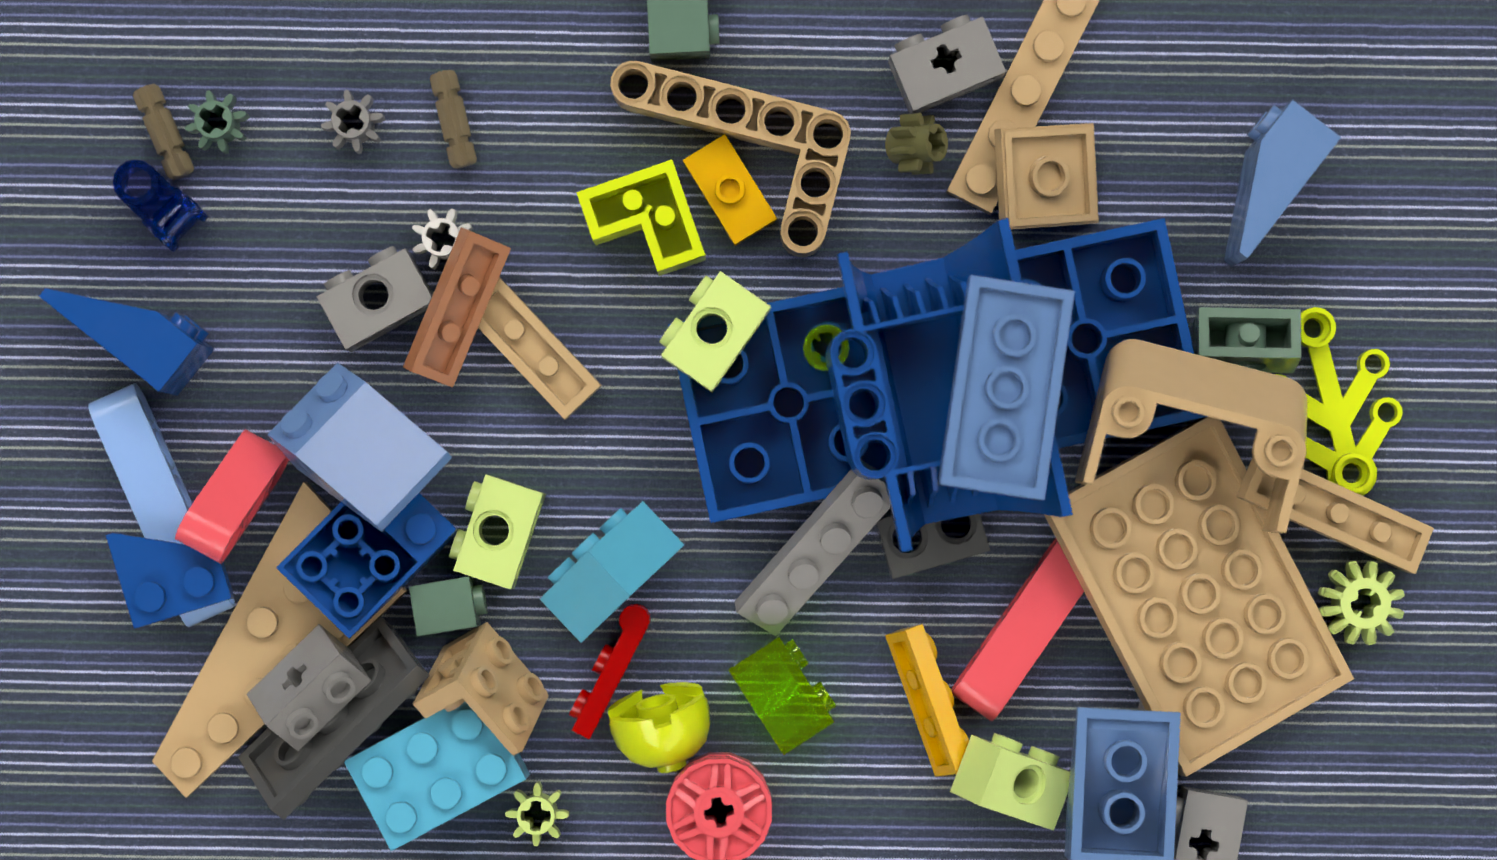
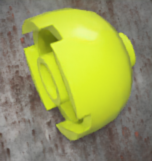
M689 682L666 683L660 685L665 694L654 695L642 700V690H639L617 700L608 708L611 734L618 749L631 762L643 767L657 768V771L660 773H670L685 767L687 764L686 760L693 757L705 744L710 727L708 701L702 686Z

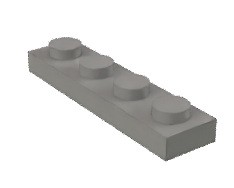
M861 460L867 469L877 471V469ZM850 470L735 600L736 613L776 636L891 508L884 477L876 480H866L858 477Z

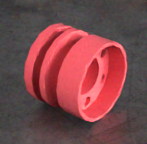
M709 752L690 760L676 774L666 800V824L672 838L689 857L696 860L745 859L764 842L772 823V798L764 775L748 759L730 752ZM715 797H721L724 805H732L734 810L727 812L726 821L723 823H717L715 815L706 816L704 811L711 808L712 799Z

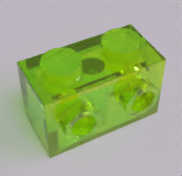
M778 635L730 666L728 671L782 754L785 755L833 724L834 719L829 711L837 706L821 681L812 686L801 669L809 665L795 641L792 639L784 644Z

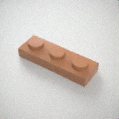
M461 227L403 368L453 388L511 248Z

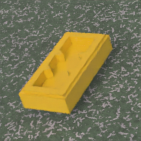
M725 134L683 159L684 165L734 246L777 221V217Z

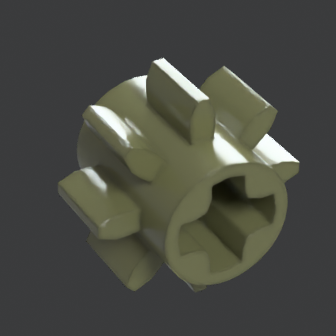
M921 113L901 114V126L892 127L888 131L885 140L886 153L893 163L899 164L898 171L900 173L911 172L912 175L934 173L932 162L941 161L945 157L948 149L947 134L940 124H934V115L922 116Z

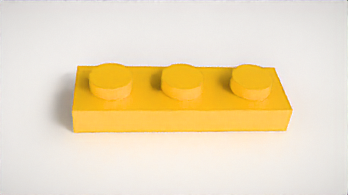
M923 624L889 633L885 637L934 775L938 777L957 774L969 738L965 731L959 727L953 710V693L940 674L936 662V645L931 636L925 632Z

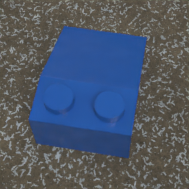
M46 288L39 295L41 299L158 392L178 396L215 350L204 341L209 333L187 315L182 316L178 312H175L171 317L152 310Z

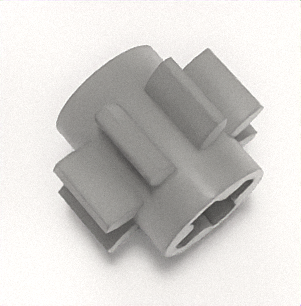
M344 90L343 102L337 106L334 103L326 102L325 105L332 112L331 121L322 123L321 128L324 131H336L338 133L333 141V146L336 149H341L347 141L352 143V147L357 154H362L363 142L369 138L374 142L379 143L381 141L380 137L374 132L375 123L383 122L385 116L382 113H370L368 111L374 101L369 94L364 96L359 103L354 101V97L349 90ZM361 111L359 118L364 123L363 127L359 131L354 128L347 131V125L342 121L344 116L350 114L355 117Z

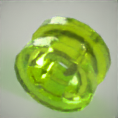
M828 324L819 325L806 336L803 345L804 357L815 369L828 371L827 363L821 362L820 353L812 352V341L815 339L817 342H820L821 339L818 335L825 333L832 334L831 339L833 340L835 336L843 332L838 327ZM848 340L840 343L841 351L838 358L842 364L848 356Z

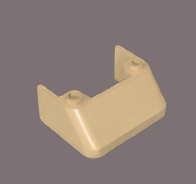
M1128 339L1116 344L1109 351L1105 360L1075 483L1083 485L1094 484L1106 434L1120 438H1134L1143 434L1153 421L1158 403L1257 429L1252 447L1254 462L1263 473L1276 477L1262 531L1286 533L1306 456L1308 401L1302 386L1295 380L1138 339Z

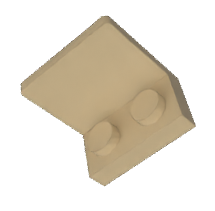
M486 622L443 646L429 672L430 676L423 683L413 705L426 719L443 709L447 712L453 711L465 701L510 754L514 756L523 751L547 701L548 692L541 680L531 673L515 655L510 644L503 637H500L491 625Z

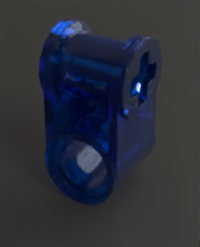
M136 159L126 161L114 173L113 186L118 197L142 219V223L172 252L179 248L178 241L198 221L205 222L209 218V215L179 186H175L159 169L145 161ZM137 171H147L151 178V188L145 195L133 197L128 190L129 178Z

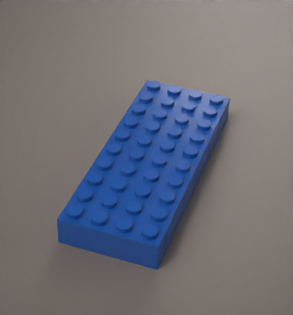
M1165 218L1015 250L1022 283L1075 291L1055 424L1058 449L1085 443L1105 360L1109 351L1116 344L1128 339H1138L1194 354ZM843 287L767 303L771 306L770 312L713 393L678 369L710 523L825 499L851 470L847 461L826 363L828 344L839 333L852 329ZM718 316L703 318L697 327L699 338L709 344L720 342L727 333L726 323ZM845 340L838 347V358L844 366L858 368L863 363L864 351L859 343L853 340ZM855 391L850 396L849 409L855 417L869 419L875 411V401L869 393ZM1157 403L1153 421L1148 429L1208 416ZM1106 434L1105 439L1115 436ZM868 441L861 448L860 459L875 469L880 470L885 464L886 452L879 443Z

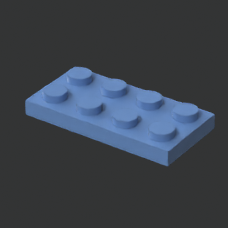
M975 275L968 277L938 485L1041 501L1045 500L1075 291Z

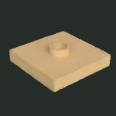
M1094 123L994 129L999 220L1008 218L1010 229L1099 223Z

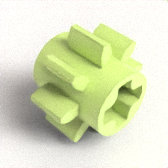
M541 781L535 783L533 794L529 796L517 789L514 792V796L521 805L518 809L512 808L505 812L506 817L517 818L519 826L516 828L513 836L515 838L519 837L524 832L533 835L532 842L534 846L539 845L541 834L547 831L552 837L558 838L561 833L554 822L556 819H564L569 816V811L557 808L556 801L562 792L557 790L551 796L542 793ZM534 801L541 802L542 810L550 811L551 817H546L543 820L541 826H535L533 817L525 816L524 811L530 810Z

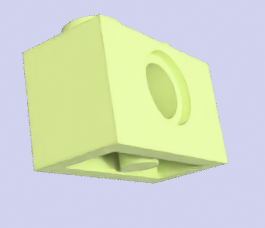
M721 271L714 281L708 276L703 278L689 299L691 303L696 305L685 322L676 317L659 341V343L666 347L661 357L711 393H713L771 310L770 305ZM718 316L726 323L727 333L720 342L709 344L699 338L697 327L703 318Z
M486 474L483 483L474 481L465 506V510L473 512L467 531L458 529L449 554V558L457 560L453 571L510 590L515 589L546 494ZM495 515L502 517L509 527L507 539L499 545L488 543L482 534L484 522L489 517Z
M994 733L991 741L971 735L950 792L981 807L1054 831L1068 794L1070 771L1056 766L1059 756L1031 746L1028 754L1020 752L1022 743Z

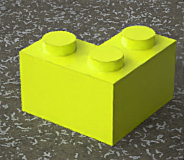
M673 160L576 192L595 245L643 229L659 276L706 260Z

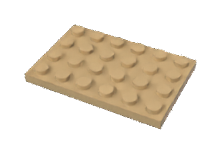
M1212 417L1196 420L1095 477L1094 484H1081L1069 491L1068 495L1073 515L1056 517L1044 514L1145 710L1181 713L1178 773L1180 776L1185 777L1354 679L1280 534L1262 531L1267 510L1236 497L1247 470L1222 421Z

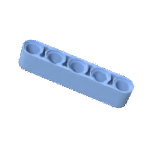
M133 383L89 403L88 409L144 538L183 544L175 539V535L182 519L192 505V501L143 392L136 383ZM233 598L179 616L187 627H191L235 607V600Z

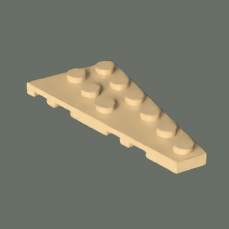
M307 482L302 483L152 760L185 798L196 791L265 726L246 694L318 624L323 626L348 648L408 591L405 587L401 589L349 639L276 568L332 511L328 504Z

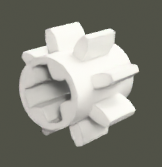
M452 208L448 211L446 219L438 218L437 214L429 209L428 217L430 222L425 227L413 225L412 227L416 233L422 235V243L413 248L414 253L423 254L429 251L432 254L429 260V267L434 270L438 267L441 259L448 260L453 246L444 245L441 251L438 252L437 244L431 240L432 234L434 232L443 233L445 227H450L449 234L456 241L461 227L470 231L473 230L471 224H463L459 227L454 224L457 218V211Z

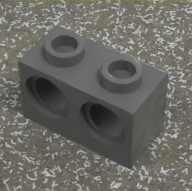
M891 508L884 514L885 518H881L875 524L892 579L990 551L980 514L966 516L968 519L967 531L964 535L955 539L944 534L941 528V521L925 524L919 529V545L913 551L906 553L900 552L893 544L892 535L895 525Z

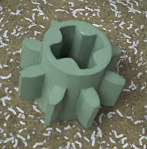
M209 90L206 91L205 96L207 102L199 107L195 104L188 105V108L195 113V123L185 126V130L192 134L201 133L203 135L198 143L200 149L206 151L214 142L217 143L221 152L228 154L229 142L235 138L246 141V136L240 132V122L248 120L250 116L245 111L234 112L232 110L237 100L232 94H228L223 102H219L216 96ZM212 114L217 117L222 115V118L228 122L223 131L218 128L213 129L207 123Z

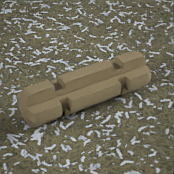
M454 70L436 72L430 76V83L433 95L438 96V101L435 104L445 142H449V147L446 148L449 163L453 168L471 166L476 163L477 157L473 143L468 140L471 137L463 98L457 94L460 91L457 74Z
M155 83L140 87L133 92V98L138 110L141 113H145L142 119L157 154L164 158L161 163L167 177L171 180H177L188 176L194 171V166L188 152L186 153V151L182 150V147L185 145L170 110L163 106L166 101L160 87Z

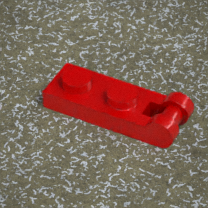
M631 604L621 612L619 623L623 632L614 648L605 644L599 654L592 671L600 676L591 693L583 688L580 691L569 713V716L577 719L571 731L589 740L592 737L649 627L651 616L645 606Z

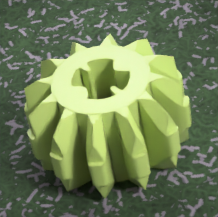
M1356 561L1346 562L1347 578L1341 572L1331 570L1328 576L1336 585V588L1320 587L1318 591L1320 596L1331 598V605L1318 608L1323 617L1336 616L1328 625L1330 633L1337 634L1345 628L1344 642L1352 645L1358 640L1360 633L1365 644H1375L1377 639L1375 628L1386 636L1392 635L1394 633L1393 627L1386 618L1389 616L1402 619L1404 611L1401 609L1391 608V601L1400 600L1404 597L1402 589L1387 590V587L1394 581L1395 575L1390 571H1386L1377 577L1378 564L1373 561H1368L1365 564L1362 573ZM1358 590H1361L1360 595H1368L1371 599V604L1363 607L1364 615L1362 616V611L1352 610L1351 602L1358 599Z

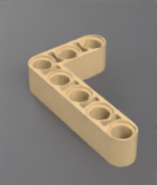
M640 61L624 62L614 70L611 76L612 93L618 105L629 112L719 135L725 134L730 138L799 155L781 224L780 240L786 251L796 257L811 256L821 248L850 142L851 129L848 121L841 114ZM630 75H640L648 82L646 92L636 99L628 98L620 92L622 81ZM679 87L691 89L697 97L694 106L686 111L673 109L668 103V97L674 89ZM728 99L739 101L744 106L745 114L739 122L733 124L725 123L719 119L716 113L719 104ZM784 112L792 118L794 126L788 134L775 136L766 129L764 124L766 118L771 113ZM823 124H831L838 128L842 140L834 148H822L814 140L813 133L815 129ZM811 172L823 174L829 182L828 192L820 197L806 195L801 187V180L806 174ZM806 220L812 223L817 231L815 241L807 246H799L793 243L788 235V230L794 222Z

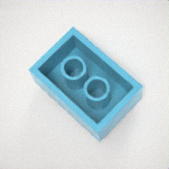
M465 701L453 711L447 712L443 709L426 719L423 718L351 756L344 762L391 851L526 780L530 775L520 754L511 755Z

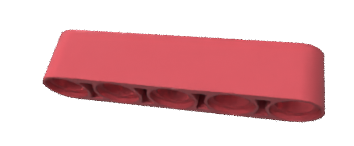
M1056 537L951 689L953 696L991 722L1005 707L1084 592Z

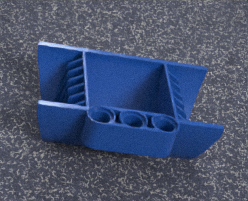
M1009 219L996 221L979 236L943 258L875 274H868L852 265L848 252L837 254L836 257L852 329L839 333L828 344L826 350L828 373L849 466L858 477L866 480H876L884 477L900 552L912 550L911 541L913 536L922 526L929 523L995 510L1040 513L1056 517L1073 515L1055 431L1045 500L1041 501L938 485L968 277L975 275L1022 283ZM853 340L862 346L864 360L860 367L849 368L840 362L838 347L841 342ZM855 391H865L873 397L875 411L869 419H859L851 413L849 399ZM868 441L879 443L886 452V461L880 470H869L860 460L861 448Z

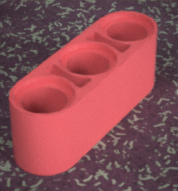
M245 429L188 509L179 525L175 539L216 562L223 563L279 481L289 459L276 445Z

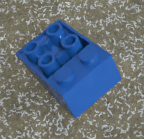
M420 493L410 501L382 532L340 502L276 568L350 639L455 537L457 529Z

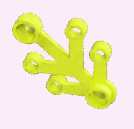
M1319 307L1309 308L1301 312V345L1308 349L1321 402L1307 395V419L1330 432L1334 451L1306 437L1305 458L1325 469L1327 480L1364 496L1374 487L1377 479V467L1372 458L1390 427L1400 422L1403 415L1402 406L1396 399L1391 397L1380 398L1374 401L1369 410L1372 421L1356 446L1350 425L1377 379L1383 377L1388 372L1390 360L1382 350L1370 349L1364 351L1357 359L1358 372L1342 397L1328 345L1335 335L1336 322L1327 310ZM1309 319L1316 320L1320 325V334L1316 338H1311L1304 332V324ZM1370 355L1377 356L1381 361V369L1376 374L1370 373L1365 367V361ZM1383 403L1390 404L1394 409V416L1389 422L1382 421L1378 416V409ZM1347 464L1355 465L1359 471L1358 479L1353 483L1345 481L1342 475L1343 468Z

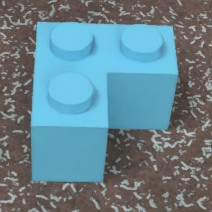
M643 501L628 515L620 508L599 528L605 534L604 537L599 539L592 533L571 553L578 560L576 563L569 557L547 577L554 585L540 600L580 643L684 546L677 536Z

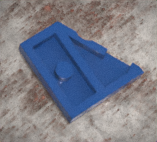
M120 533L105 535L134 629L235 598L224 562L220 564L185 544Z

